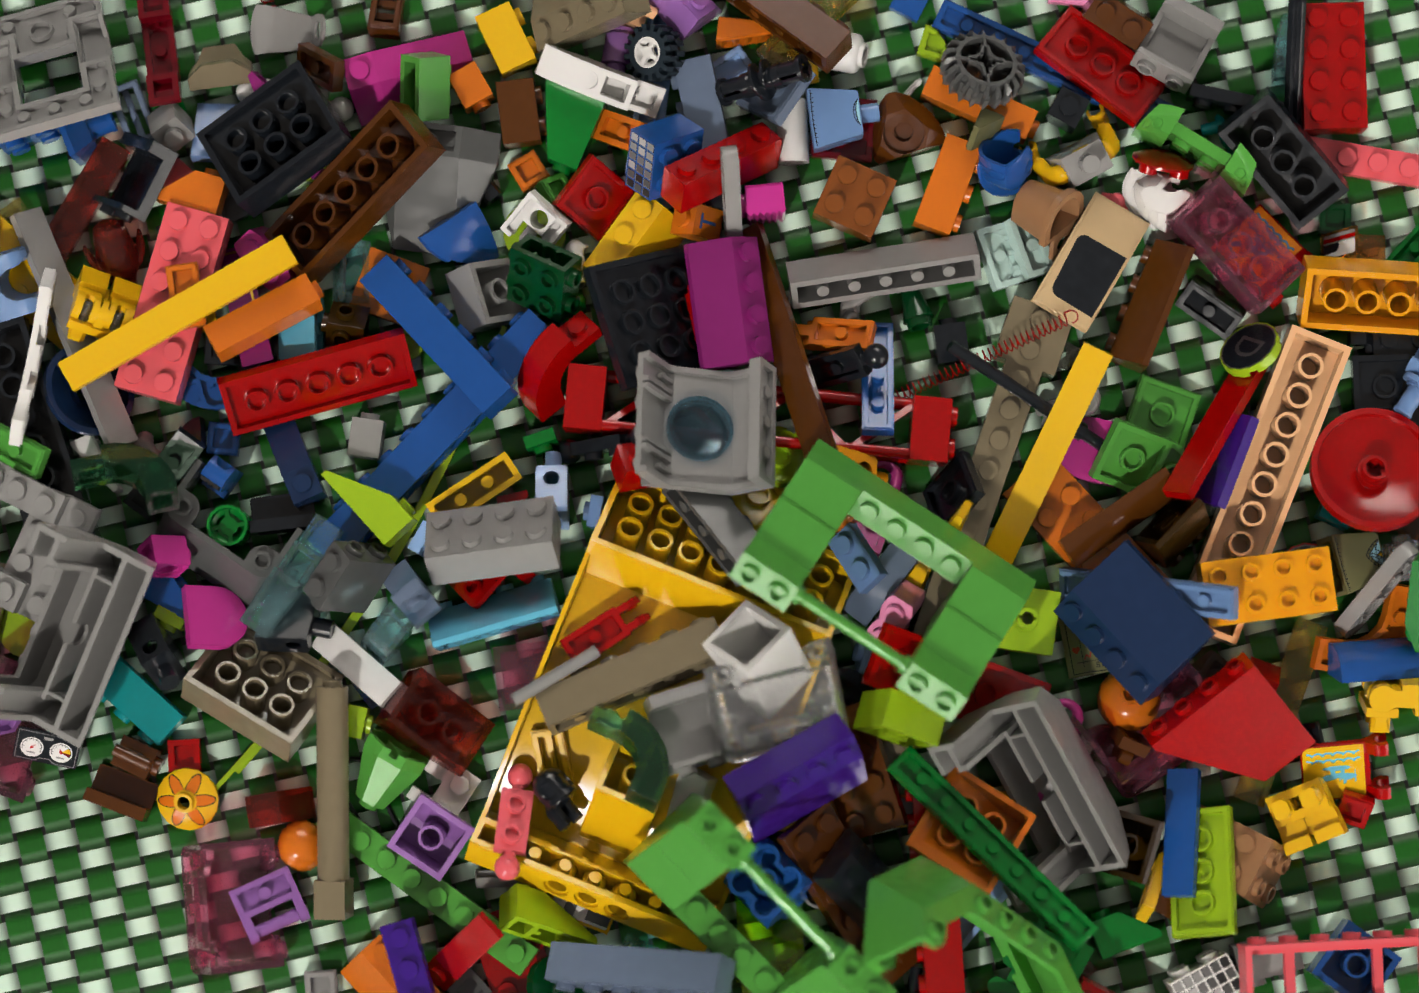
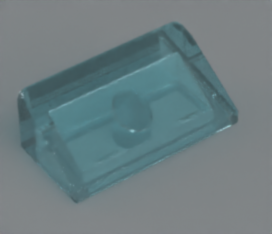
M360 240L333 268L332 302L369 304V291L364 285L363 296H352L363 266V277L369 272L371 241Z

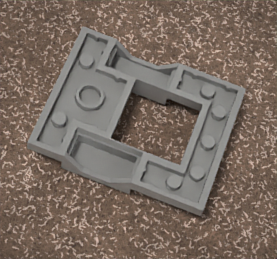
M59 0L0 17V144L122 110L115 73H117L101 0ZM77 52L83 84L82 88L23 104V99L25 98L19 67Z
M0 461V500L29 514L5 568L0 566V607L11 613H19L36 622L43 607V599L49 592L55 578L56 568L46 564L48 557L26 553L31 533L36 528L37 523L41 522L76 527L92 534L102 510L72 495L50 488Z

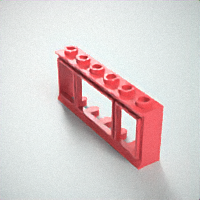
M1419 928L1404 929V935H1393L1392 930L1373 931V936L1361 937V932H1341V938L1330 939L1328 933L1310 934V940H1298V935L1278 936V941L1266 942V937H1247V943H1236V947H1238L1240 993H1254L1252 955L1283 953L1284 993H1296L1294 953L1370 949L1372 993H1384L1382 948L1417 946L1419 973Z

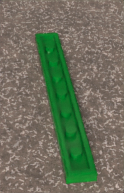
M911 745L886 769L1074 953L1099 929Z

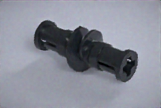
M804 54L796 55L793 60L783 63L778 62L772 65L767 59H762L759 61V67L756 63H750L747 67V72L731 79H718L715 84V90L718 100L723 106H730L735 100L751 98L756 95L761 100L767 101L775 96L776 88L781 89L798 81L803 83L811 81L812 68Z

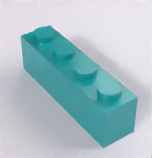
M119 656L101 702L104 703L108 700L116 707L113 713L126 724L130 721L140 729L137 735L151 746L155 742L157 745H163L188 716L126 660Z

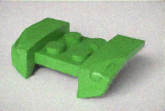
M1159 104L1145 116L1131 134L1152 148L1160 149L1166 141L1170 143L1168 148L1171 151L1184 157L1188 154L1196 159L1195 165L1210 174L1213 171L1217 172L1218 175L1212 185L1238 201L1244 196L1251 183L1257 163L1248 150L1240 143L1233 155L1182 125L1178 120L1185 111L1184 108Z

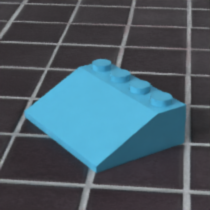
M541 574L536 575L528 585L514 588L513 583L499 586L495 589L496 594L490 595L479 609H473L466 602L455 606L452 605V601L440 603L443 610L428 621L433 648L443 651L559 617L561 609L552 579H545L544 575Z

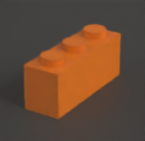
M947 133L912 226L941 237H948L951 231L954 233L958 232L963 219V215L958 214L962 202L968 204L974 186L970 185L969 182L972 174H977V164L979 162L978 148L972 151L967 150L968 140Z

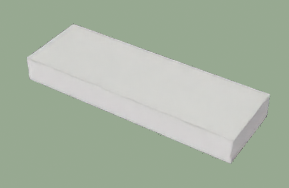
M336 624L331 639L316 637L312 642V647L382 708L403 684Z

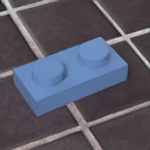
M848 523L829 542L828 545L859 594H867L888 575L856 523Z

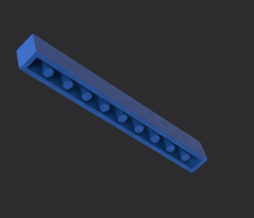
M530 309L525 313L523 311L517 313L509 323L511 326L503 336L501 334L495 336L487 346L488 352L495 359L491 365L497 371L503 368L516 381L512 385L513 388L518 384L520 367L526 353L537 337L548 327ZM452 382L443 392L445 397L437 405L435 403L431 404L422 413L421 417L423 420L415 428L413 426L409 427L399 438L401 443L393 451L391 449L387 450L377 461L379 466L371 474L369 472L364 474L357 482L390 494L399 501L403 497L408 500L486 416ZM341 498L333 508L335 512L328 520L322 519L312 529L313 535L309 541L325 555L327 548L334 540H354L367 543L374 533Z

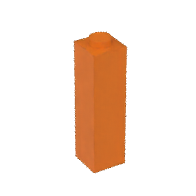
M934 65L922 90L920 99L975 123L981 111L979 104H974L970 107L969 101L965 99L958 102V94H949V85L942 84L943 75L939 74L940 67ZM1010 100L1006 106L1000 104L995 110L989 105L985 107L1004 116L1005 119L1000 131L1006 129H1019L1021 131L1020 142L1018 143L1023 145L1027 137L1034 138L1040 124L1039 121L1035 120L1038 113L1037 110L1015 100Z
M306 273L203 326V329L219 360L223 363L322 311L323 306L320 299L325 296L316 280L310 282Z

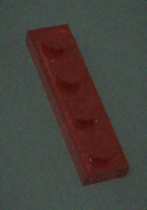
M104 136L49 224L61 256L66 262L101 205L92 200L94 194L103 197L107 196L131 156L130 151Z

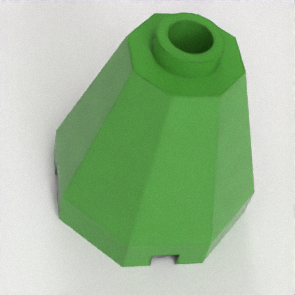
M377 728L370 732L364 743L355 795L360 799L359 803L371 811H376L377 808L385 809L422 774L430 760L416 745L408 742L406 746L399 742L400 736Z

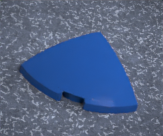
M476 201L470 202L446 220H441L418 237L430 253L446 263L453 260L464 263L462 264L464 266L468 263L493 260L499 257L491 229Z

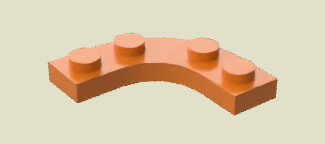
M1397 584L1384 600L1382 613L1377 625L1368 634L1358 639L1348 640L1316 636L1309 666L1315 670L1328 671V643L1406 637L1405 617L1409 585Z

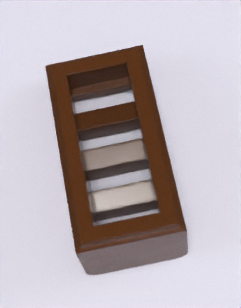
M371 0L367 24L370 37L400 40L405 0ZM379 9L395 11V13H379Z

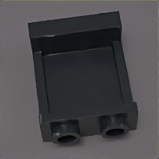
M125 131L119 143L132 149L134 152L111 198L94 194L92 200L101 204L99 210L111 217H118L128 223H131L133 219L145 223L179 154L155 140Z

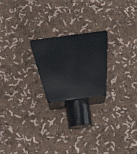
M270 583L254 636L257 649L259 651L307 653L311 649L314 636L327 639L332 638L335 621L320 618L321 611L311 604V600L307 595Z
M152 612L133 623L128 638L141 666L160 690L175 689L188 673L180 648ZM151 641L157 642V649L154 652L151 645L149 647L147 645Z

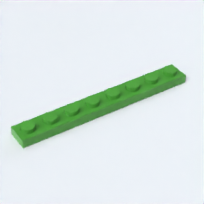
M349 811L351 854L458 932H461L482 911L499 928L498 918L443 878L441 881H438L387 847L386 845L390 841L388 838ZM502 931L504 936L487 953L517 975L522 976L540 949L524 938Z

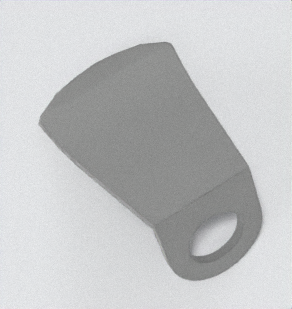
M256 4L252 13L250 27L251 44L256 55L294 52L298 50V43L310 42L320 47L324 42L326 22L323 14L309 16L273 6ZM319 22H320V35H319V38H318V37H317V27H318V24H319Z

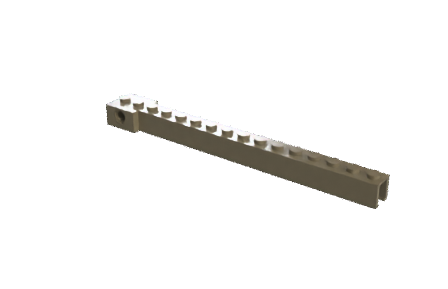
M1014 295L995 347L996 351L1001 355L999 342L1004 352H1006L1003 340H1005L1009 349L1012 350L1009 338L1017 348L1014 335H1016L1020 344L1023 345L1020 333L1028 343L1025 330H1027L1030 338L1034 340L1030 328L1033 329L1039 338L1036 325L1041 333L1045 335L1041 323L1044 324L1050 333L1047 320L1055 330L1052 318L1061 328L1059 318L1030 300ZM1062 324V329L1057 327L1056 332L1051 329V334L1046 332L1045 337L1040 334V339L1035 337L1034 342L1031 340L1029 344L1024 342L1023 347L1020 345L1018 349L1013 347L1012 352L1009 350L1007 354L1002 352L1001 357L997 355V359L992 357V360L1003 363L1001 369L1003 373L1035 393L1041 377L1052 380L1055 376L1071 325L1068 324L1066 327ZM998 384L995 386L971 456L985 495L969 512L961 531L981 545H984L1031 407ZM934 570L931 573L925 591L924 602L918 611L912 629L913 633L923 636L933 615L955 585ZM882 739L891 765L906 748ZM895 779L896 784H897V787H898V790L900 791V788H901V785H902V784H900V783Z

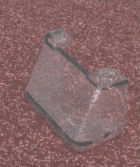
M830 637L812 641L803 648V666L741 681L736 669L729 665H717L702 669L709 717L720 752L725 760L732 763L753 760L836 712L848 727L838 667Z

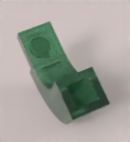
M126 443L100 444L101 454L70 460L75 491L107 484H124L135 488L141 493L145 500L148 515L180 509L178 488L171 468L160 456L146 448Z
M595 706L589 718L587 729L622 745L630 753L634 761L635 775L624 800L655 813L664 792L669 773L668 754L660 734L645 717L632 709L629 710L626 719H622L612 709H601Z

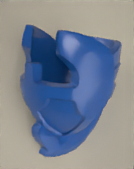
M1019 129L1002 130L991 139L982 141L979 145L978 179L982 187L994 196L1007 197L1017 194L1020 188L1027 182L1026 178L1032 172L1033 153L1030 147L1026 145L1024 150L1013 148L1014 144L1020 142L1021 131Z

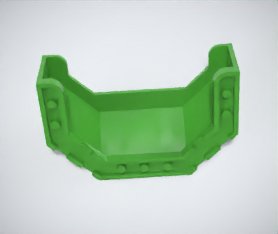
M920 855L868 881L862 965L874 973L881 974L894 968L897 953L921 942L933 949L943 946L946 942L947 924L962 916L993 937L1002 957L1008 955L1016 972L1012 975V978L1020 993H1083L1058 942L973 883L925 856Z

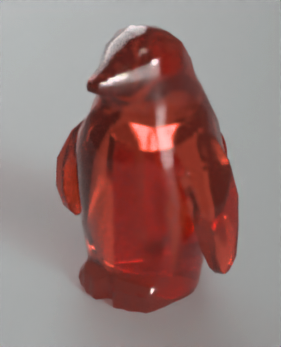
M103 219L93 227L95 257L85 245L83 246V252L89 266L111 274L110 286H112L115 276L138 284V270L145 254V243L141 230L137 229L136 244H134L122 220Z

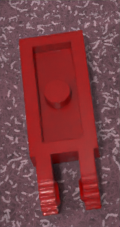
M634 596L615 608L613 606L560 640L559 643L570 659L593 645L597 648L599 654H602L629 637L632 631L638 629L652 618L649 613L639 615L627 625L624 623L620 615L634 609L641 602L637 596Z

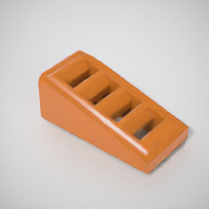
M724 16L718 18L716 49L780 40L752 19Z

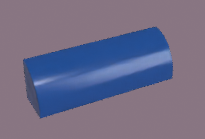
M1407 637L1328 643V674L1341 683L1419 678V652L1415 653L1413 645Z

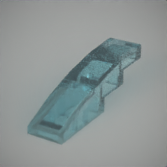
M316 514L301 538L294 541L279 566L273 568L240 621L264 638H268L303 593L304 586L322 560L327 548L334 540L339 541L345 531L322 515Z

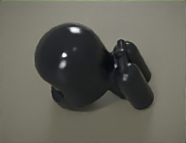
M551 767L541 771L536 776L532 785L534 794L544 805L546 816L560 832L565 831L571 825L570 822L576 823L583 817L581 811L571 800L577 787L562 770Z

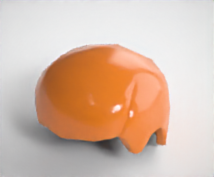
M307 820L289 823L282 829L277 843L279 856L283 863L297 872L311 871L317 866V826Z

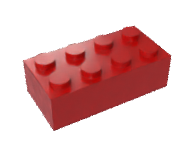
M1364 2L1306 3L1301 127L1308 135L1362 134L1368 128Z

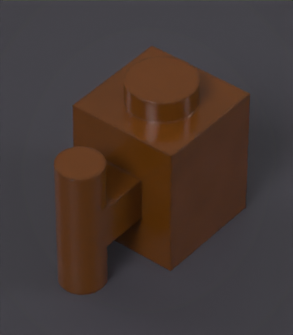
M124 735L120 744L117 743L112 751L114 757L110 764L139 778L150 780L152 775L156 777L163 766L164 759L160 758L163 751L135 737Z

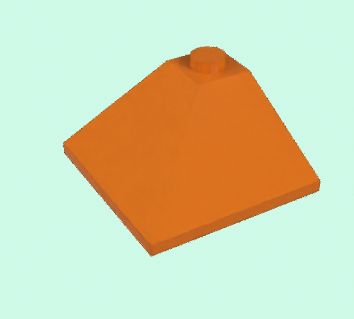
M957 767L950 771L945 779L1018 849L1037 815L968 771L959 773ZM926 809L905 845L973 883L990 895L999 879Z

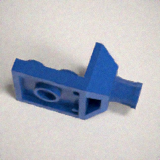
M112 113L1 143L0 148L8 155L19 156L31 150L30 146L39 142L49 144L61 138L59 135L61 134L70 157L82 166L87 164L97 148L96 139L108 133L116 132L118 128Z

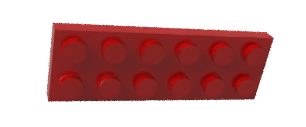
M402 327L216 378L233 436L418 386Z
M883 622L877 639L905 658L907 655L912 656L922 636ZM872 652L861 683L877 689L894 688L898 690V687L895 685L901 673L897 671L899 667L894 666ZM989 661L978 678L968 700L955 717L961 719L964 715L1013 692L1040 686L1050 692L1052 684Z

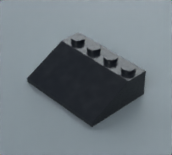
M299 60L196 134L237 205L253 218L330 164L353 140L339 115Z

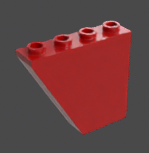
M1244 652L1230 659L1221 670L1212 677L1203 680L1198 688L1186 697L1179 699L1171 709L1161 717L1152 720L1148 727L1141 731L1155 751L1264 782L1316 742Z

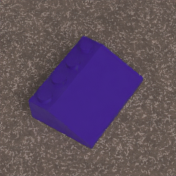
M837 712L722 776L755 844L868 780L863 756L857 742Z

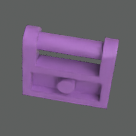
M288 865L228 892L251 945L260 942L261 937L298 920L304 922L311 919ZM288 900H292L294 909L257 926L253 925L251 917Z

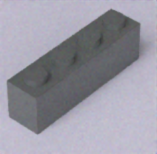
M662 489L663 495L729 577L730 572L757 533L750 519L740 512L729 495ZM730 578L736 587L741 585L740 583Z

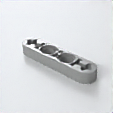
M736 145L720 147L725 237H743L738 150Z
M1410 541L1404 542L1391 553L1335 622L1334 628L1345 639L1356 634L1411 569L1412 561L1419 554V550Z

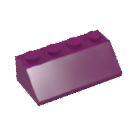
M730 236L683 245L700 369L749 368V359L760 356L769 363L774 362L757 237Z

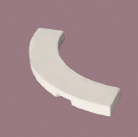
M45 267L39 285L32 334L22 382L12 417L8 445L20 447L24 439L29 420V407L31 399H34L46 342L49 310L52 308L57 278L56 269Z

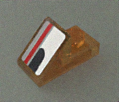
M1357 225L1322 234L1320 236V256L1385 260V236L1358 234Z

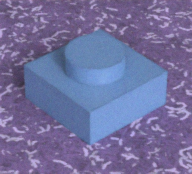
M591 494L590 502H585L583 520L587 521V527L595 529L608 500L606 497Z

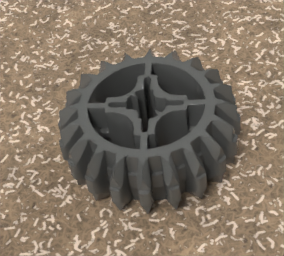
M983 29L978 35L970 30L966 35L960 33L955 40L952 39L948 43L941 57L939 74L943 75L942 84L949 85V94H958V102L965 99L969 101L970 107L974 104H979L983 110L989 105L995 110L1000 104L1006 106L1010 100H1013L1018 95L1024 83L1026 66L1022 64L1023 55L1016 54V46L1007 45V38L1000 40L996 38L995 32L991 36L986 35Z

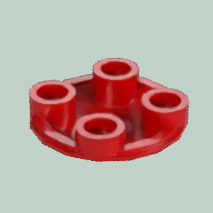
M1142 149L1132 154L1133 160L1139 164L1138 171L1148 175H1156L1157 171L1170 173L1169 175L1173 178L1186 180L1188 179L1189 172L1194 168V164L1187 158L1166 149Z

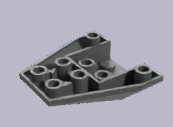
M423 122L446 151L386 213L393 249L432 254L424 247L418 237L441 220H446L470 202L476 201L478 206H480L499 165L502 134L464 126Z

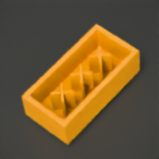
M1329 546L1211 561L1195 565L1198 582L1239 586L1238 619L1225 620L1203 617V620L1211 628L1338 610Z

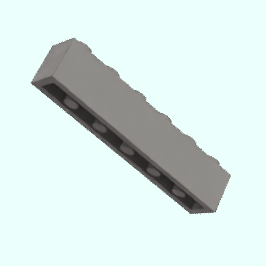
M974 233L785 262L793 309L982 280L980 255Z

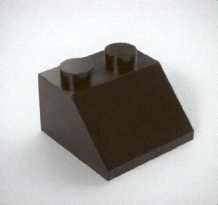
M1120 810L1130 850L1127 865L1123 868L1101 872L1147 885L1165 823Z

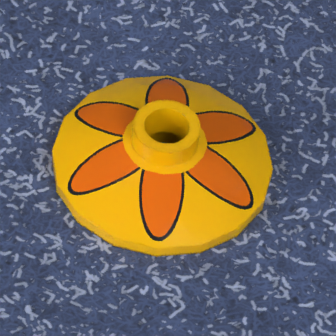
M181 768L174 770L163 778L158 787L156 800L159 811L168 823L178 829L190 831L202 828L212 821L218 811L219 795L217 787L208 775L198 769ZM181 797H185L189 800L188 807H185L180 803Z

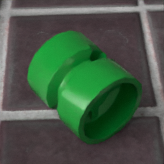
M233 505L216 507L207 519L206 529L208 535L226 548L241 547L252 536L249 525L251 517L245 511Z

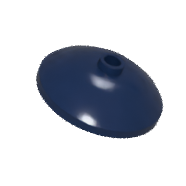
M63 348L50 360L44 373L43 390L46 402L54 416L70 430L83 435L100 436L82 390L80 389L76 392L72 390L58 365V362L67 358ZM118 368L110 372L114 382L118 372ZM118 389L126 411L130 415L134 404V393ZM77 392L82 394L83 400L77 396Z

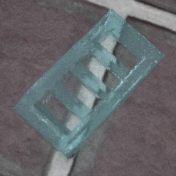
M1284 13L1280 17L1277 25L1271 83L1285 82L1288 13Z

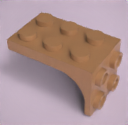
M1233 820L1236 895L1262 909L1266 903L1269 904L1276 894V884L1280 876L1284 875L1289 869L1291 858L1290 855L1286 856L1283 846L1275 840ZM1164 841L1157 854L1164 853Z

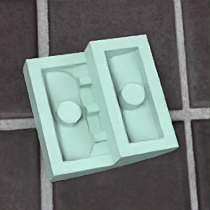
M1011 218L1002 223L973 232L992 292L1046 275L1054 262L1049 259V245L1046 247L1039 245L1037 238L1014 223Z

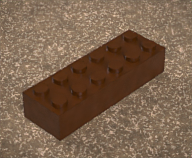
M390 100L275 221L264 235L271 241L282 234L299 263L291 268L297 276L306 273L310 282L316 280L320 283L446 150L408 104Z

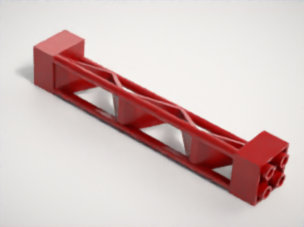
M569 363L563 429L566 433L609 436L630 434L632 429L635 428V422H624L637 412L635 401L605 420L608 383H618L615 370H608L607 366ZM777 385L776 398L778 399H776V410L786 403L782 388ZM818 389L822 403L861 406V393ZM914 395L913 398L894 396V409L899 410L894 414V424L910 413L907 448L867 444L877 436L862 435L852 443L844 442L832 429L831 431L836 445L875 456L878 461L944 468L948 460L951 461L954 458L955 439L950 438V429H954L957 425L958 407H952V398ZM695 404L684 407L705 429L669 426L670 436L678 435L680 443L705 445V442L727 441V431H722ZM776 436L775 447L801 449L798 438Z

